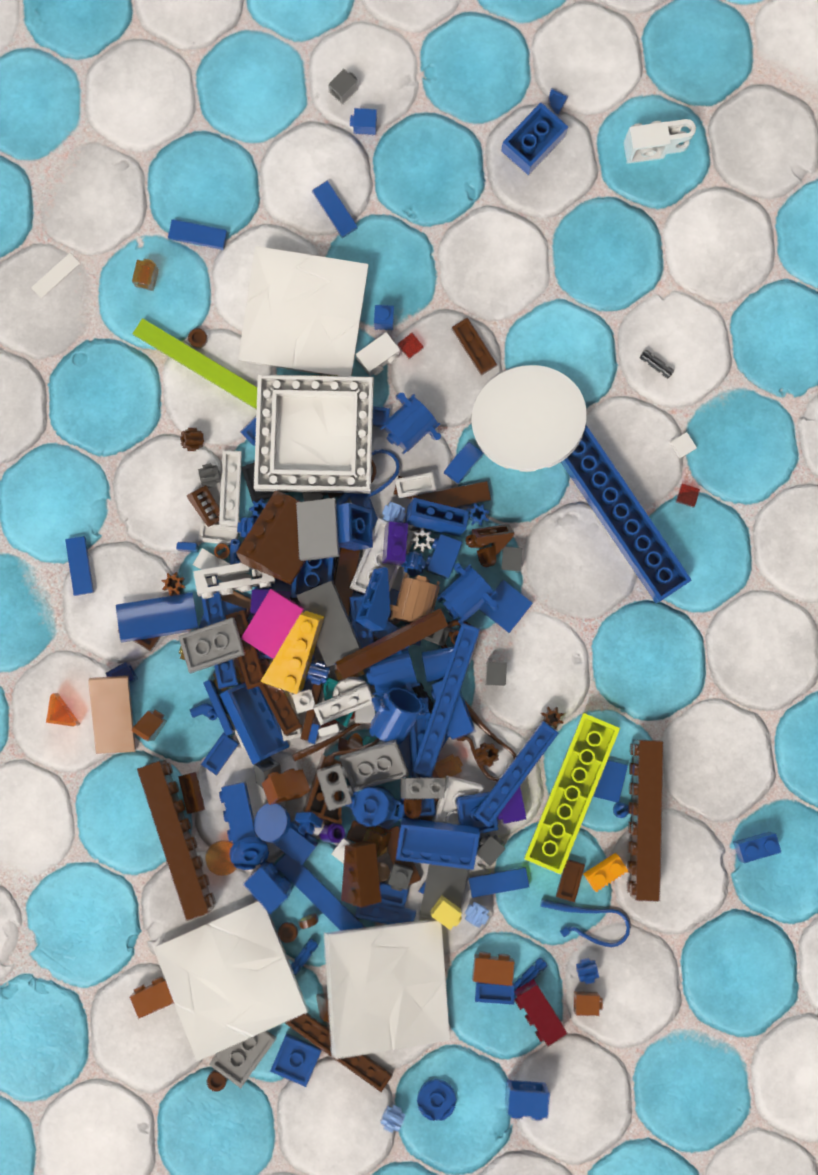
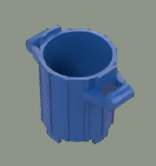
M401 392L396 394V399L403 406L383 423L380 430L385 429L388 433L386 439L391 444L394 443L396 446L404 449L401 453L405 454L427 433L433 440H439L441 434L435 430L440 423L414 397L415 394L406 398L405 394Z
M459 563L454 564V570L457 574H460V577L437 598L439 603L442 600L444 601L443 605L449 611L448 614L454 620L459 617L460 620L458 622L461 625L486 603L493 611H497L499 606L494 600L498 596L497 591H493L471 565L463 569Z
M409 646L369 666L370 670L366 674L368 683L371 686L374 685L376 693H372V696L385 694L391 688H407L409 692L415 695L412 687L419 686L420 684H417L408 651Z
M391 688L383 697H373L371 699L376 714L370 723L369 731L371 736L375 734L383 742L396 739L397 744H401L407 737L416 719L429 718L430 712L422 698L418 699L417 696L405 689Z
M381 786L368 787L360 792H354L353 796L355 797H351L352 803L345 805L352 809V814H354L357 821L366 826H377L388 820L405 818L406 816L404 804L395 799L391 791ZM398 805H400L398 816H395L397 815Z

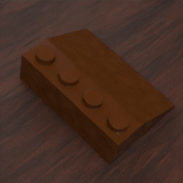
M275 490L236 552L242 564L286 583H293L305 561L299 559L296 504L299 502L298 500Z

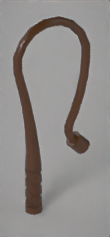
M465 701L472 721L495 742L509 751L513 759H515L516 753L488 729ZM468 736L457 739V741L467 740L469 742L475 759V747L472 739ZM476 761L477 765L487 778H489L492 781L498 782L500 778L491 776L486 771L484 766L481 767L479 765V762Z
M354 723L337 735L292 754L294 761L321 750L364 723ZM377 737L372 743L355 749L334 752L327 756L325 765L332 766L335 756L375 746L380 739Z

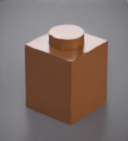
M574 991L573 1011L576 1016H600V1010H603V998H600L598 992Z

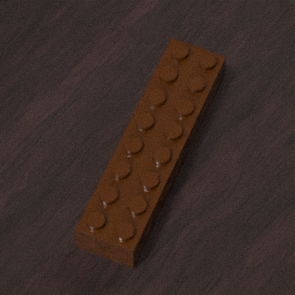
M633 739V743H630V755H633V760L629 764V774L632 775V782L629 783V794H632V802L628 804L629 814H631V822H628V833H631V841H628L627 851L630 853V861H627L630 881H627L626 889L627 893H630L629 895L636 901L660 902L663 741Z
M161 760L140 767L137 771L185 919L188 921L206 915L213 910L216 900L214 894L209 892L208 885H210L207 874H203L201 868L204 866L203 860L200 855H197L195 849L197 848V842L194 836L191 837L189 831L191 824L188 818L185 819L183 813L185 805L182 799L179 800L177 794L179 787L171 776L173 773L170 762L167 763L166 760Z

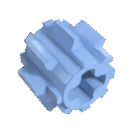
M390 502L388 506L385 505L382 515H384L383 520L403 523L406 513H404L406 508Z
M473 902L472 905H468L465 911V920L480 928L482 924L485 925L488 921L489 915L487 914L489 910L481 904Z
M395 1105L386 1107L380 1124L384 1125L385 1130L391 1133L393 1130L397 1132L400 1130L405 1118L401 1108Z

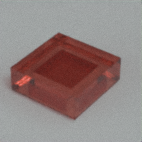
M413 332L397 344L408 359H411L424 349V346Z
M682 483L676 503L694 508L700 489Z

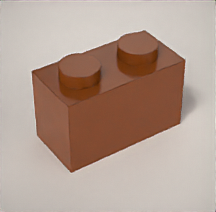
M292 768L281 774L274 772L269 774L268 778L261 783L269 805L302 798L311 791L303 769L295 770Z
M479 952V955L474 954L473 982L512 986L514 960L510 958V955L499 954L496 957L491 956V953Z
M162 976L151 981L152 985L145 987L143 984L133 989L134 993L129 998L138 1019L174 1003L166 980Z

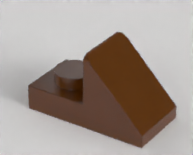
M510 524L472 529V537L477 545H488L491 543V547L494 546L495 554L497 555L514 537V531Z

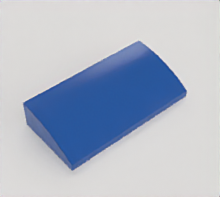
M193 593L116 604L121 643L198 630Z
M242 683L220 694L252 764H256L290 747L287 741H283L281 727L259 686L248 690L246 683Z
M401 817L396 860L474 870L480 837L479 827Z

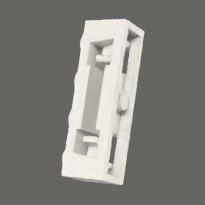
M242 563L193 571L198 597L202 596V599L212 598L218 591L222 595L233 594L234 590L241 589V592H247L256 586H260L261 589L269 588L271 584L275 583L274 577L253 569V580L245 578L219 583V586H215L217 581L214 575H218V578L248 573L250 569H253Z

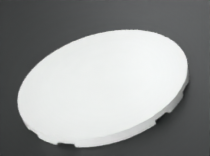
M538 365L515 367L494 377L479 393L472 411V429L476 442L482 452L496 464L507 469L520 470V472H532L546 467L550 468L566 459L579 445L587 422L585 401L576 384L563 373Z

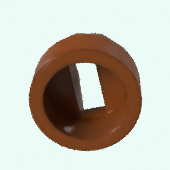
M218 544L214 549V554L219 559L227 558L230 553L229 547L225 544ZM225 547L226 551L218 555L217 552Z

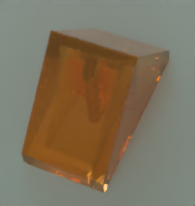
M59 693L50 695L46 723L73 727L79 726L81 723Z

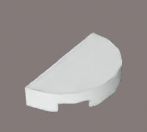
M358 677L343 679L335 686L333 697L367 684V682Z

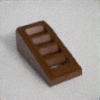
M207 485L186 495L207 527L219 522L220 509ZM206 501L207 504L202 506L201 503ZM210 507L212 510L206 513L205 509ZM215 514L216 517L210 520L208 516Z

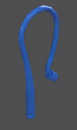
M379 449L372 451V456L379 453L388 454L396 463V471L385 484L371 492V494L366 495L363 502L364 508L371 510L369 498L385 489L399 474V460L395 454L388 450ZM343 493L340 499L337 500L336 505L345 504L352 493Z
M541 900L540 907L563 912L616 913L626 923V933L616 943H606L597 940L576 927H565L560 930L563 937L569 935L570 931H575L593 943L612 948L624 943L629 936V920L620 910L581 908L554 901Z

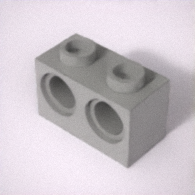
M337 763L316 770L329 811L352 803L351 797L354 796L351 786H347L345 779L348 778L345 767H341ZM333 771L337 772V779L333 782L328 781V774ZM338 790L343 791V798L341 800H334V793Z
M401 778V798H445V778Z

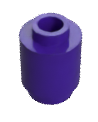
M325 823L319 836L323 842L339 843L345 837V830L338 823Z

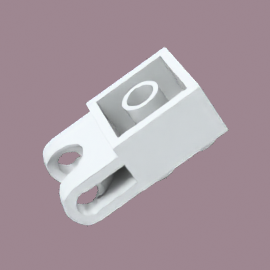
M690 119L669 122L654 121L646 125L641 123L629 127L624 140L627 164L664 159L666 154L685 151L689 146V140L692 139L696 131L694 122ZM684 126L688 127L690 133L681 131V128Z

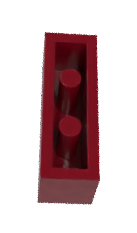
M534 979L514 991L517 997L514 1001L520 1010L524 1008L526 1011L525 1018L530 1026L534 1024L537 1031H535V1034L540 1042L545 1041L546 1045L550 1046L568 1034Z

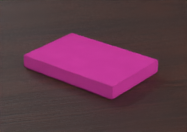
M270 589L241 639L274 659L298 617L303 613L304 608L277 591Z

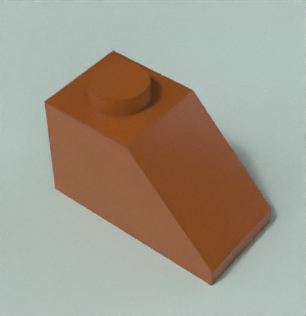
M150 710L142 716L131 731L146 741H154L167 720L163 719L165 715L161 712Z

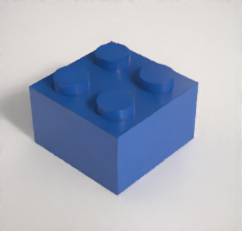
M351 503L336 505L339 547L353 551L373 548L372 510Z
M506 1080L505 1106L507 1114L511 1118L522 1119L523 1117H531L532 1120L536 1121L548 1118L550 1093L546 1083Z

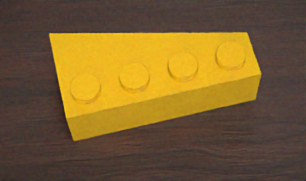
M309 611L300 614L261 682L295 694L303 690L324 620L323 616Z

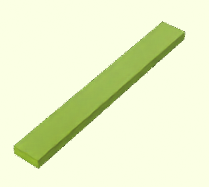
M141 319L132 333L133 336L257 410L256 386L145 319Z

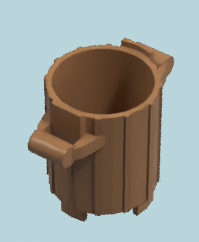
M405 573L396 606L390 605V611H392L391 620L397 619L412 623L434 611L440 582L437 581V585L429 583L430 580L426 579L427 577L418 575L412 579L407 578L408 573Z

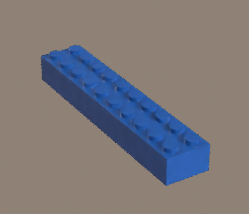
M586 425L579 445L566 459L561 461V464L654 602L658 603L692 580Z

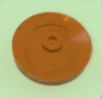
M221 840L213 843L208 848L205 862L212 873L225 876L237 869L231 863L229 856L230 849L233 846L232 842Z

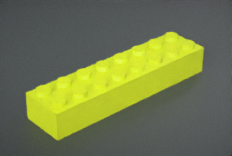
M582 713L524 856L525 860L560 875L562 874L620 730L619 727Z

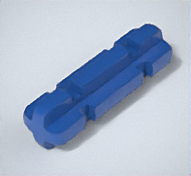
M310 939L306 944V948L304 947L295 958V962H292L291 967L294 975L299 973L300 967L305 965L311 957L312 951L314 952L317 949L318 943L315 940Z
M539 958L535 965H532L522 975V978L515 982L517 989L531 980H535L541 974L540 971H544L548 965L542 958Z

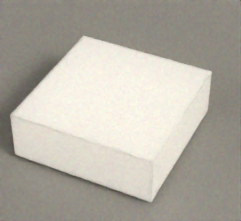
M687 432L670 442L679 459L697 448Z

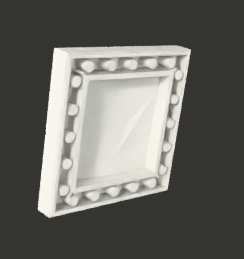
M255 246L238 360L240 362L328 376L352 377L369 265Z
M258 375L254 490L371 494L374 378Z
M258 901L154 947L196 1062L309 1011L271 915Z
M436 919L324 933L332 1056L335 1059L450 1041L442 925Z

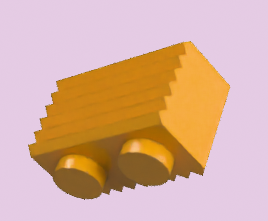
M614 853L583 873L591 888L598 892V889L605 888V885L608 886V883L615 881V879L624 875L625 872L628 873V869L619 855Z

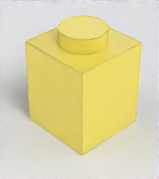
M443 895L430 910L431 916L449 930L453 926L456 927L462 920L461 909Z

